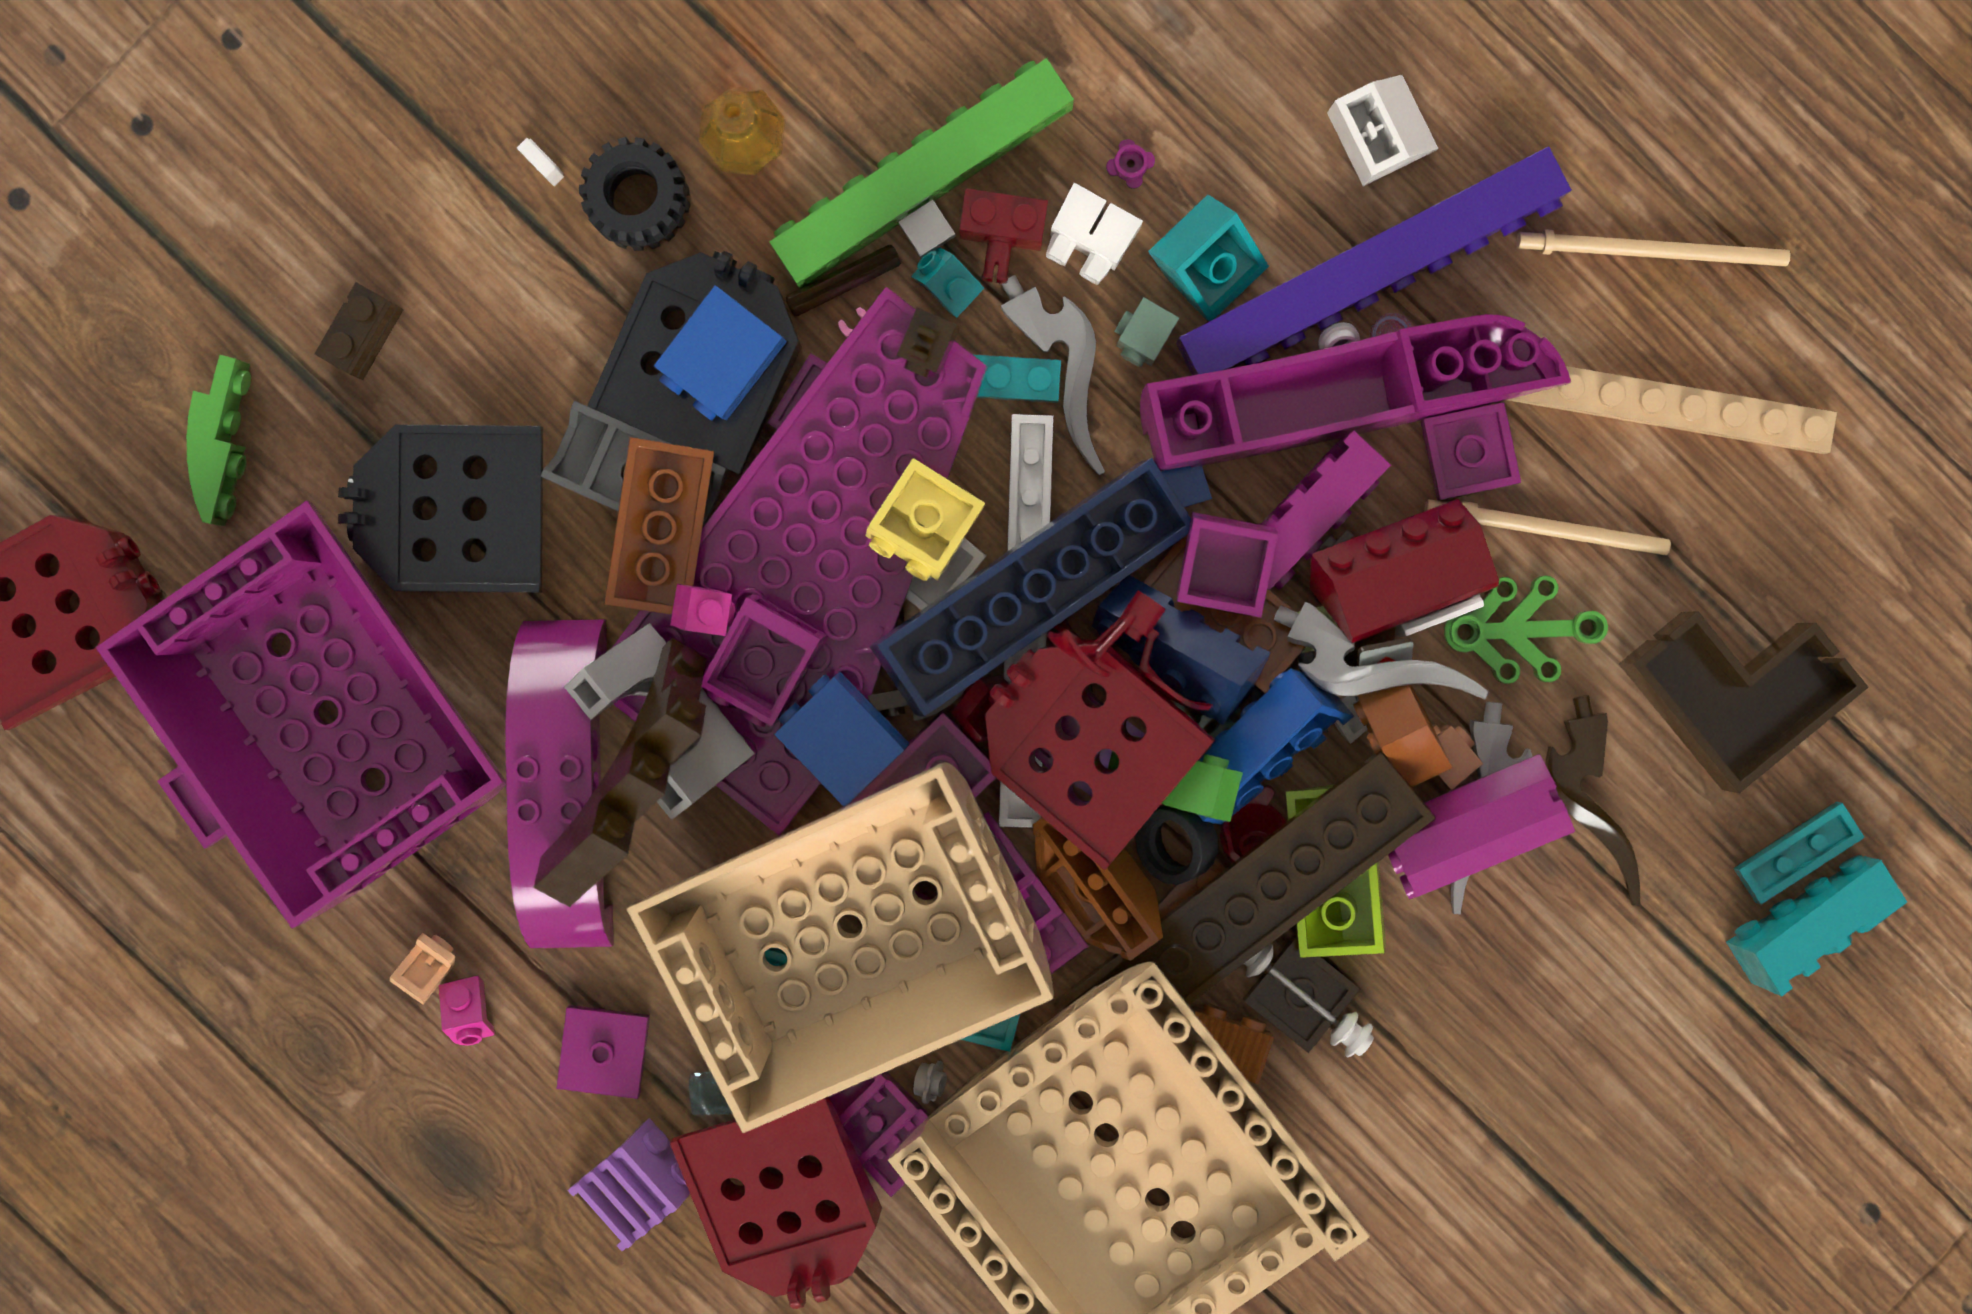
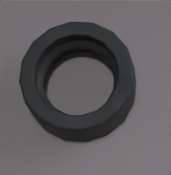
M1164 805L1156 809L1136 833V848L1142 865L1153 877L1166 884L1180 885L1204 874L1214 864L1218 853V836L1213 823L1203 821L1198 814ZM1171 820L1177 823L1188 834L1193 850V857L1189 865L1179 864L1166 852L1161 834L1165 821Z

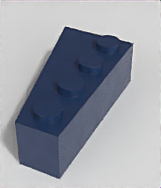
M1128 575L1098 605L1092 627L1101 636L1119 619L1138 590L1163 606L1166 611L1153 628L1160 634L1154 641L1149 665L1159 678L1176 693H1180L1191 701L1213 704L1209 710H1199V712L1208 718H1213L1223 726L1252 693L1270 652L1259 646L1254 651L1239 644L1240 636L1227 628L1222 633L1217 632L1205 624V616L1192 609L1181 612L1174 608L1175 605L1172 598ZM1123 632L1114 644L1129 654L1133 662L1139 666L1147 637L1143 636L1137 642Z

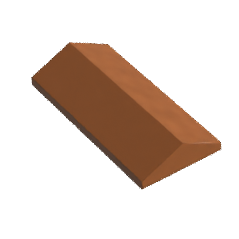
M633 437L629 438L604 605L672 615L677 584L693 586L714 451Z

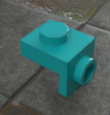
M940 247L935 251L933 250L925 254L918 262V269L912 275V278L917 283L924 286L956 318L984 289L983 285L954 254Z

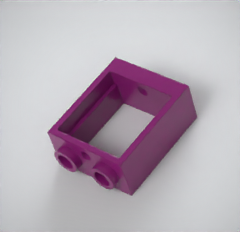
M752 594L744 600L705 672L702 687L708 690L706 695L713 701L723 706H729L731 703L744 711L743 717L753 724L765 727L768 724L772 727L779 722L778 719L787 709L827 634L762 597ZM752 620L804 649L774 705L722 676Z

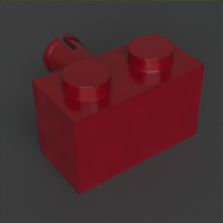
M965 189L959 229L960 239L987 244L984 270L981 276L982 280L992 282L994 268L998 266L996 283H1008L1007 277L1011 250L1014 247L1041 251L1048 206L1047 200Z

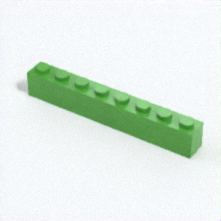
M1046 58L1038 64L1034 60L1026 63L1015 72L1014 76L1016 78L1003 87L998 83L988 88L981 94V102L969 110L966 106L958 108L945 119L946 125L935 132L932 129L922 132L911 141L913 147L901 155L897 152L887 155L877 164L878 170L866 178L862 174L854 177L842 187L844 192L830 201L828 197L823 198L808 209L810 215L798 223L791 220L780 226L773 233L775 238L769 242L798 288L800 289L817 280L897 227L900 220L932 199L936 201L1072 111L1074 98L1048 59Z

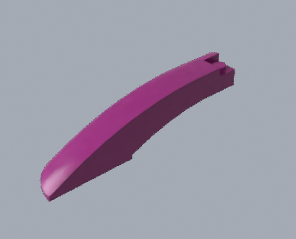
M1486 314L1403 328L1396 332L1272 361L1148 383L1142 390L1140 415L1143 435H1149L1154 462L1160 471L1186 466L1193 468L1340 439L1352 431L1363 434L1408 424L1426 418L1459 412L1571 383V379L1563 359L1546 337H1538L1535 333L1524 327V322L1517 319Z

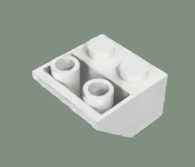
M1403 75L1371 82L1335 100L1327 112L1363 186L1438 149Z

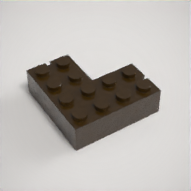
M1699 611L1681 612L1653 635L1657 640H1647L1619 663L1625 673L1717 785L1724 791L1739 794L1869 688L1845 658H1825L1822 661L1818 659V657H1834L1840 651L1817 623H1796L1748 664L1743 666Z

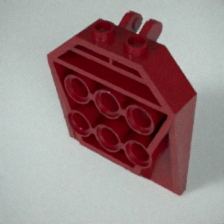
M49 515L0 542V724L4 730H11L115 677L96 647L94 648L89 640L91 631L96 628L99 632L100 641L98 645H100L161 602L158 595L161 591L160 586L150 572H145L138 559L141 556L140 550L130 536H125L122 532L74 518ZM56 556L60 565L58 572L53 575L50 571V562ZM10 581H13L16 586V593L12 599L7 594V586ZM74 592L78 594L80 604L76 611H73L69 604L70 597ZM31 616L36 622V630L32 635L27 630V621ZM51 652L56 658V666L52 672L46 663L47 657Z
M1104 641L1077 643L1083 653H1094ZM1056 645L1042 647L1036 652L1029 649L1016 665L1012 664L1006 671L1012 682L1008 684L1003 681L1000 685L996 684L989 692L991 696L988 700L993 705L986 712L985 718L991 774L1105 871L1215 740L1169 698L1155 688L1111 646L1095 662L1111 672L1108 678L1087 669L1076 659L1065 654ZM1091 683L1100 684L1106 690L1107 698L1103 705H1096L1089 699L1087 692ZM1064 716H1072L1079 722L1080 732L1078 736L1071 737L1064 733L1061 727V721ZM1129 717H1139L1144 721L1146 725L1144 737L1137 738L1130 735L1126 727ZM1037 748H1045L1052 754L1053 765L1051 768H1043L1036 762L1035 752ZM1103 749H1111L1118 755L1119 766L1117 769H1107L1102 765L1100 752ZM1076 781H1084L1091 787L1092 798L1090 801H1082L1076 797L1073 790Z
M829 1096L745 1133H742L736 1119L672 1138L670 1146L722 1272L773 1297L787 1294L789 1305L792 1309L805 1307L806 1291L810 1288L816 1302L829 1300L830 1285L839 1284L848 1279L849 1276H852L876 1229L882 1206ZM805 1156H815L821 1163L810 1162ZM767 1167H775L782 1174H774ZM729 1178H736L743 1185H736ZM823 1200L833 1201L838 1207L828 1206ZM785 1211L794 1212L800 1218L790 1217ZM747 1222L756 1223L761 1229L753 1228Z

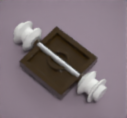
M1293 936L1274 960H1272L1273 945L1269 944L1244 963L1247 966L1246 977L1262 973L1261 977L1244 996V1002L1306 1052L1309 1053L1329 1028L1332 1029L1330 1044L1335 1046L1342 1042L1346 1046L1345 1056L1347 1058L1354 1054L1361 1056L1374 1040V1037L1371 1035L1372 1024L1369 1023L1363 1027L1357 1024V1012L1343 1016L1340 1015L1360 988L1323 958H1300L1297 937Z

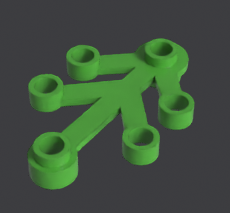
M1551 576L1535 578L1531 583L1528 595L1502 622L1485 623L1502 602L1511 601L1517 594L1515 581L1508 577L1499 578V584L1505 582L1510 587L1508 596L1501 597L1497 592V587L1490 589V593L1483 599V607L1447 620L1444 627L1445 640L1452 649L1458 652L1473 651L1493 669L1494 678L1504 684L1513 683L1519 678L1520 667L1514 660L1504 659L1486 639H1503L1533 667V673L1539 681L1553 682L1561 675L1560 663L1556 659L1548 658L1527 638L1574 636L1581 643L1595 644L1603 640L1608 632L1606 618L1596 611L1580 612L1573 620L1527 621L1546 600H1550L1557 595L1558 583ZM1543 580L1547 581L1551 587L1549 594L1546 596L1541 595L1538 591V585ZM1584 620H1589L1593 625V630L1589 635H1585L1581 631V623ZM1462 624H1466L1471 631L1470 636L1466 640L1461 639L1457 633L1458 628ZM1546 662L1551 663L1553 666V674L1548 678L1544 677L1541 673V667ZM1506 663L1513 669L1512 676L1508 679H1504L1500 674V668Z

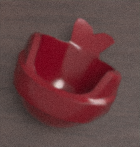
M1265 785L1264 790L1231 817L1230 822L1225 821L1222 824L1220 840L1223 852L1231 863H1234L1287 822L1282 814L1270 804L1271 799L1275 795V791L1271 786Z

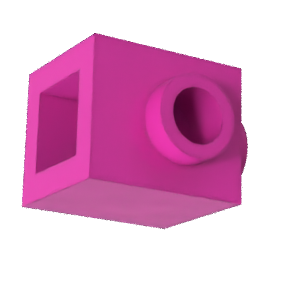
M677 584L670 625L686 631L725 636L727 627L731 626L734 619L735 606L731 602L732 594L715 589Z

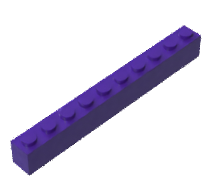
M1548 146L1179 337L1176 345L1192 376L1235 368L1243 363L1246 366L1261 363L1270 358L1268 350L1280 344L1286 350L1306 339L1304 332L1316 325L1323 331L1329 326L1342 321L1343 318L1340 313L1355 306L1357 312H1360L1380 301L1377 296L1378 293L1390 287L1394 293H1397L1416 282L1415 274L1427 268L1430 274H1433L1453 263L1450 256L1463 249L1468 256L1490 244L1487 237L1501 230L1505 237L1527 225L1523 218L1535 212H1538L1540 218L1552 213L1563 206L1560 199L1572 190Z

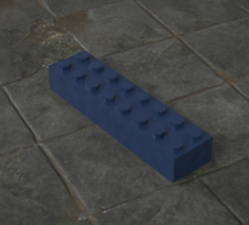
M1149 458L1138 462L869 647L914 714L925 717L1182 539L1189 532L1191 518L1154 460Z

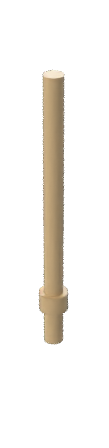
M1427 499L1424 511L1448 502ZM1460 500L1480 525L1660 555H1668L1671 542L1669 539L1478 508V503Z

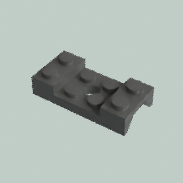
M574 401L570 411L569 426L556 455L543 469L541 477L618 511L629 438L633 437L662 443L668 442ZM713 462L702 528L709 520L730 472L728 469Z

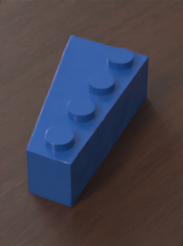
M1290 669L1276 676L1269 685L1270 689L1259 700L1248 704L1242 710L1241 718L1230 729L1222 731L1214 738L1215 741L1211 744L1212 747L1205 754L1229 760L1227 769L1243 773L1232 816L1264 790L1261 784L1262 781L1265 779L1272 780L1293 767L1292 757L1310 746L1314 750L1327 739L1323 735L1327 728L1337 720L1344 726L1355 717L1337 695L1320 689L1303 673ZM1204 755L1198 761L1203 762ZM1199 815L1200 818L1205 822L1222 825L1225 822L1223 820H1218Z

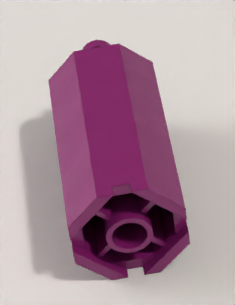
M1540 754L1425 801V804L1434 813L1435 819L1388 854L1396 874L1405 872L1399 878L1409 900L1576 832L1563 800L1559 797L1552 776Z

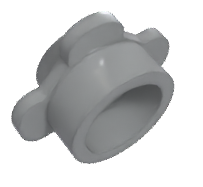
M937 1061L936 1064L922 1063L917 1070L914 1081V1094L921 1096L924 1104H928L929 1101H935L937 1096L941 1097L944 1092L947 1074L942 1072V1061Z

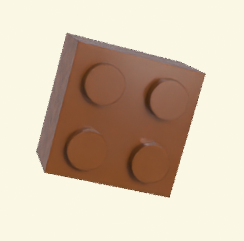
M1411 684L1357 695L1359 701L1353 703V707L1363 726L1367 727L1369 732L1367 738L1375 754L1380 751L1385 754L1387 759L1396 767L1411 787L1453 768L1425 708Z

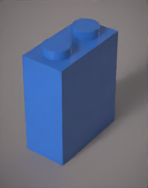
M715 285L655 363L654 367L663 373L659 379L660 382L678 395H680L683 389L696 399L692 406L708 419L713 421L717 415L727 421L787 341Z
M839 672L832 679L824 674L808 690L813 697L802 708L795 702L778 719L783 726L774 735L845 807L906 749L909 742Z

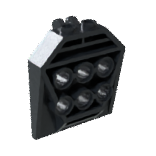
M715 251L713 257L700 252L646 273L587 406L668 443L714 451L713 463L741 475L802 346L779 288L773 284L774 277L758 270L757 266L749 261L742 266L741 270L736 268L737 261L733 259L731 253L726 251L722 253ZM715 285L787 341L727 421L717 415L711 421L692 406L696 401L692 395L684 389L678 395L660 382L659 379L663 375L662 372L657 375H648L646 372V363L649 358L656 355L662 356ZM673 311H683L685 313V322L682 327L675 330L668 329L666 327L667 316Z
M394 425L353 466V476H349L347 487L338 488V497L345 500H353V512L338 514V524L347 525V535L349 541L353 542V550L393 591L542 593L543 477H541V474L543 472V427ZM434 458L437 462V472L431 478L426 479L422 474V465L427 459ZM484 458L487 463V471L483 477L475 480L471 475V465L475 460ZM434 499L437 505V512L433 518L425 520L421 512L422 505L426 500ZM483 499L487 507L486 514L482 519L475 521L470 513L471 505L476 500ZM431 539L436 544L437 551L435 557L427 562L421 555V547L424 542ZM482 540L486 545V555L481 561L475 562L470 556V548L474 542Z

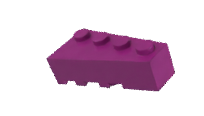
M1355 431L1340 438L1260 524L1275 527L1279 534L1267 587L1268 590L1273 586L1280 590L1294 576L1296 572L1292 567L1302 556L1308 560L1324 543L1320 538L1331 527L1336 530L1351 515L1352 512L1349 508L1359 498L1364 500L1379 485L1380 481L1377 479L1391 466Z

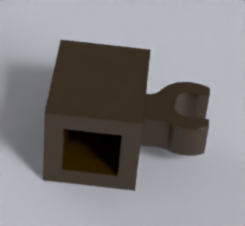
M917 307L896 356L905 359L904 368L926 378L930 371L941 374L961 326Z

